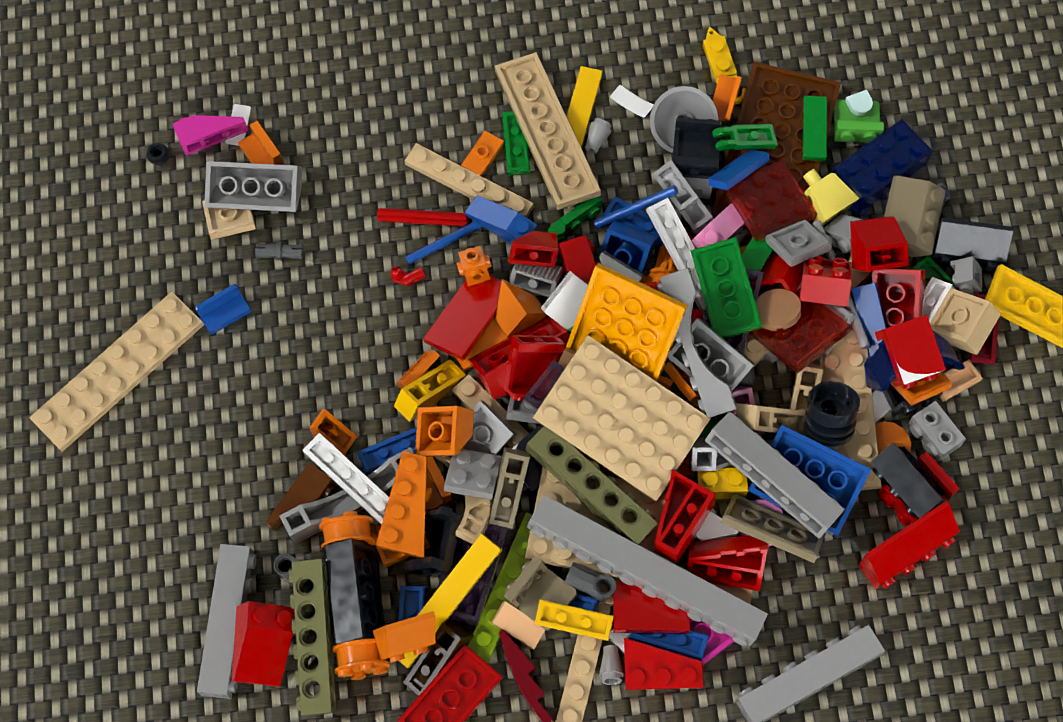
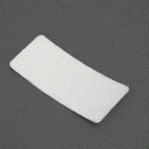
M619 85L610 96L615 102L643 118L646 117L654 104L641 99L622 85Z
M234 104L231 117H243L248 126L251 107ZM246 133L230 138L225 143L239 146L238 142L245 138Z

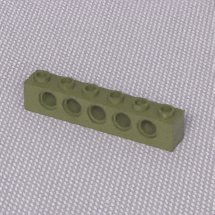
M545 426L527 443L525 450L620 536L640 545L658 524L655 521V516L649 510H643L638 506L635 497L628 492L624 493L618 487L619 484L613 477L609 475L606 477L594 460L585 458L581 454L582 451ZM558 447L561 449L562 454L555 456L551 454L549 449ZM575 463L580 467V471L572 472L569 470L568 465ZM586 481H596L599 488L590 489ZM611 496L615 498L617 505L609 506L605 502V497ZM623 514H632L635 517V522H626Z
M323 559L292 562V569H289V581L293 584L294 594L290 595L291 608L295 609V619H292L293 634H296L297 644L293 646L294 658L298 660V670H295L296 685H299L300 695L296 698L297 710L301 711L302 716L337 713L327 565ZM307 581H312L314 584L313 590L305 594L303 590L304 584ZM309 606H314V616L307 619L305 616L306 609ZM315 631L317 634L316 641L313 644H308L306 639L308 633ZM316 656L318 658V666L314 670H310L308 661L311 657ZM318 682L320 691L317 695L313 696L310 693V686L312 683Z

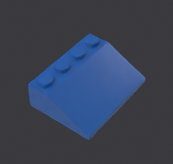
M781 425L771 447L778 450L787 461L798 467L801 473L812 482H815L821 490L835 499L845 509L826 531L837 537L871 469ZM752 482L748 490L750 494L786 511Z

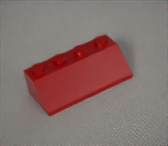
M550 316L515 334L558 336L565 343V348L570 337L568 331ZM511 337L469 359L484 388L493 399L504 397L508 394L504 390ZM558 353L556 366L558 365L563 353Z
M946 500L865 554L858 567L875 590L881 586L884 589L890 587L897 581L896 576L901 573L905 576L917 568L915 565L920 560L924 562L929 561L937 555L935 550L941 546L946 549L957 541L955 537L960 530L948 501Z

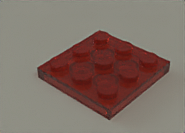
M783 160L755 170L730 189L724 190L756 242L765 239V236L805 219L809 222L817 216V212Z
M799 288L798 290H796V292H795V295H797L799 299H800V288ZM800 301L801 317L796 324L788 329L783 330V328H780L777 331L760 328L750 331L749 335L796 373H799L851 332L850 324L821 303Z

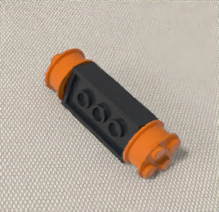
M347 511L343 513V516L323 518L319 524V530L324 535V543L321 545V550L326 552L325 563L328 567L329 575L327 584L331 593L330 610L334 621L333 636L336 644H338L332 648V652L337 655L338 664L334 672L338 677L351 676V680L364 679L366 674L370 673L374 675L388 673L387 668L390 667V662L386 661V659L381 660L373 630L385 626L376 547H374L376 541L375 538L371 537L370 530L373 519L369 516L358 515L357 511Z

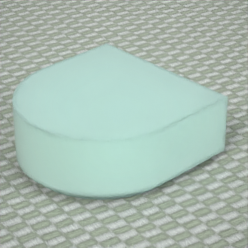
M867 90L848 96L845 100L850 111L856 116L867 115L873 105L872 98Z

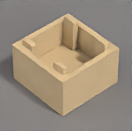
M950 288L930 325L938 341L978 355L1001 314L990 301Z

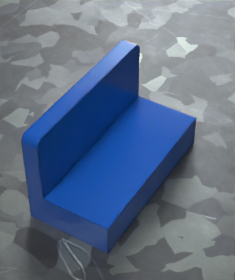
M236 284L195 306L199 317L211 335L251 313V309Z

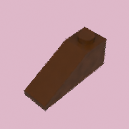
M308 463L267 519L268 527L274 531L284 525L279 517L283 513L301 504L333 495L335 491L334 480Z

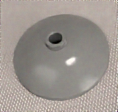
M689 86L672 88L663 93L652 108L650 114L651 132L657 143L673 153L677 117L687 116L694 119H714L718 121V113L713 101L707 94L697 88Z

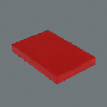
M616 582V589L613 592L614 633L689 634L690 619L687 615L688 612L679 608L676 610L668 607L665 601L658 597L646 595L641 588L635 585L631 586L623 582Z

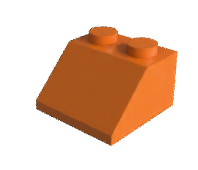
M460 406L418 408L415 454L421 456L458 455L473 435L474 410Z
M434 611L373 630L381 660L389 658L390 663L405 659L404 653L413 651L414 656L428 652V646L435 644Z

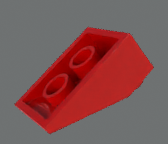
M890 268L873 271L872 283H877L887 328L922 316L925 270Z
M251 601L236 607L231 682L275 687L281 685L293 637L292 619L295 617V609L288 606Z

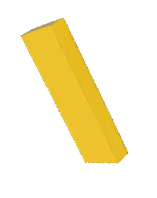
M539 599L534 624L609 641L614 616Z

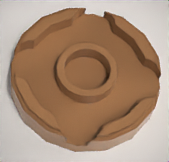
M772 289L764 292L755 301L762 327L770 331H777L780 328H783V330L788 329L796 324L801 317V302L792 291Z

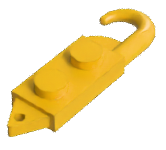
M709 27L706 39L703 40L702 45L716 84L718 83L720 74L737 78V71L725 36L719 35ZM742 88V94L737 97L735 104L743 102L746 88Z

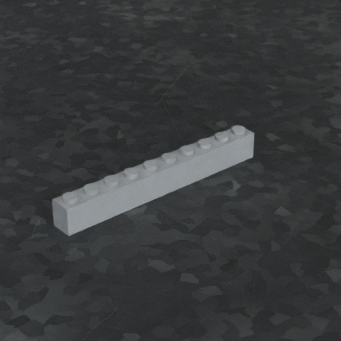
M543 495L528 523L527 528L535 536L545 537L553 541L556 547L572 551L580 560L590 561L598 565L597 567L601 571L617 575L623 583L631 586L635 585L641 588L646 595L662 599L672 609L677 610L679 608L688 612L689 618L707 623L713 631L721 634L725 633L733 637V641L740 645H752L757 639L768 615L764 611Z

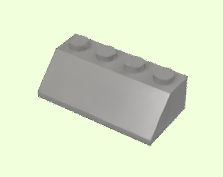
M206 161L205 207L297 211L302 188V167Z

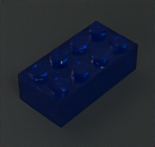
M901 119L834 167L832 173H835L859 197V200L853 206L861 213L890 191L893 176L909 178L928 163L933 150Z

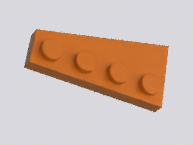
M402 451L376 547L418 558H425L427 457Z

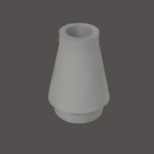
M595 118L594 122H591L585 146L587 151L597 154L599 148L611 133V124L599 118Z
M615 645L603 647V657L599 673L603 684L616 685L621 683L622 677H624L618 647Z

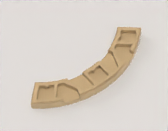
M452 455L433 456L449 468ZM464 495L466 507L463 519L456 530V536L474 544L477 538L484 534L487 529L491 500Z

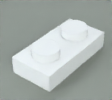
M934 277L931 278L924 290L922 316L927 314L929 322L933 319L950 288L955 289L952 284Z

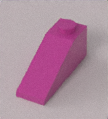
M193 115L181 118L178 122L173 123L186 156L249 131L243 117Z

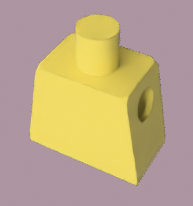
M812 169L803 176L810 187L802 194V199L814 222L820 220L822 225L851 208L859 200V197L835 173H830L826 177L821 178L817 171Z

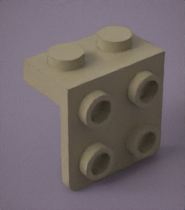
M534 556L531 561L529 560L523 565L519 577L509 583L504 597L514 607L535 621L539 599L569 606L577 596V591L572 586L565 584L564 580L550 571L541 560ZM541 626V627H542L543 629H545V630H550V629H551V628H548V627Z

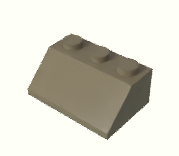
M893 176L884 217H895L908 242L909 257L932 255L946 190L930 181Z

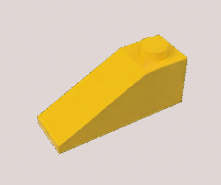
M450 359L402 388L394 407L411 422L417 418L418 408L434 406L466 377V374Z

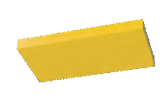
M1002 264L999 265L985 300L992 303L1001 314V317L1063 348V296Z

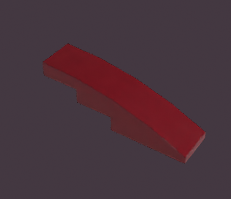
M502 629L499 632L508 666L518 689L540 722H553L552 717L539 703L545 698V694L531 678L536 672V667Z

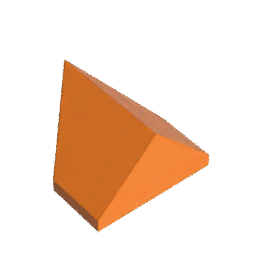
M502 279L496 322L507 338H510L512 335L517 334L548 315L541 309L542 305L536 296Z

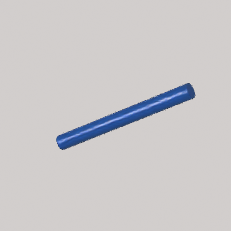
M673 185L594 220V225L599 229L614 222V220L617 221L678 194V189Z
M474 221L405 256V259L410 265L483 228V226Z

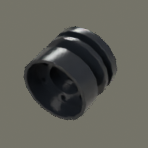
M834 381L821 382L813 386L808 395L807 410L804 418V431L807 437L830 447L848 443L854 436L856 418L858 417L860 397L857 392L846 384Z

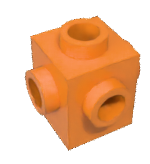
M481 246L458 252L460 262H456L460 276L465 275L468 286L490 280L487 268L492 266L488 253L483 255Z

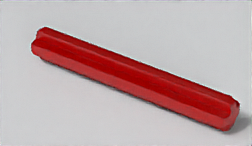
M379 208L377 211V220L379 222L459 227L466 226L468 222V216L464 213Z

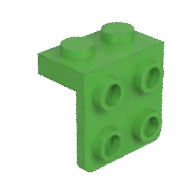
M838 99L834 109V141L880 143L884 131V122H880L879 102L873 101L871 111L867 115L856 116L850 111L845 100Z

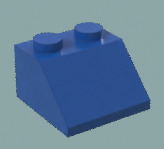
M614 220L607 229L600 254L605 250L641 274H644L657 236Z

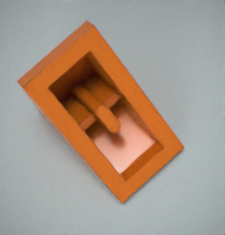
M326 409L321 410L309 428L313 438L320 433L344 456L358 437Z

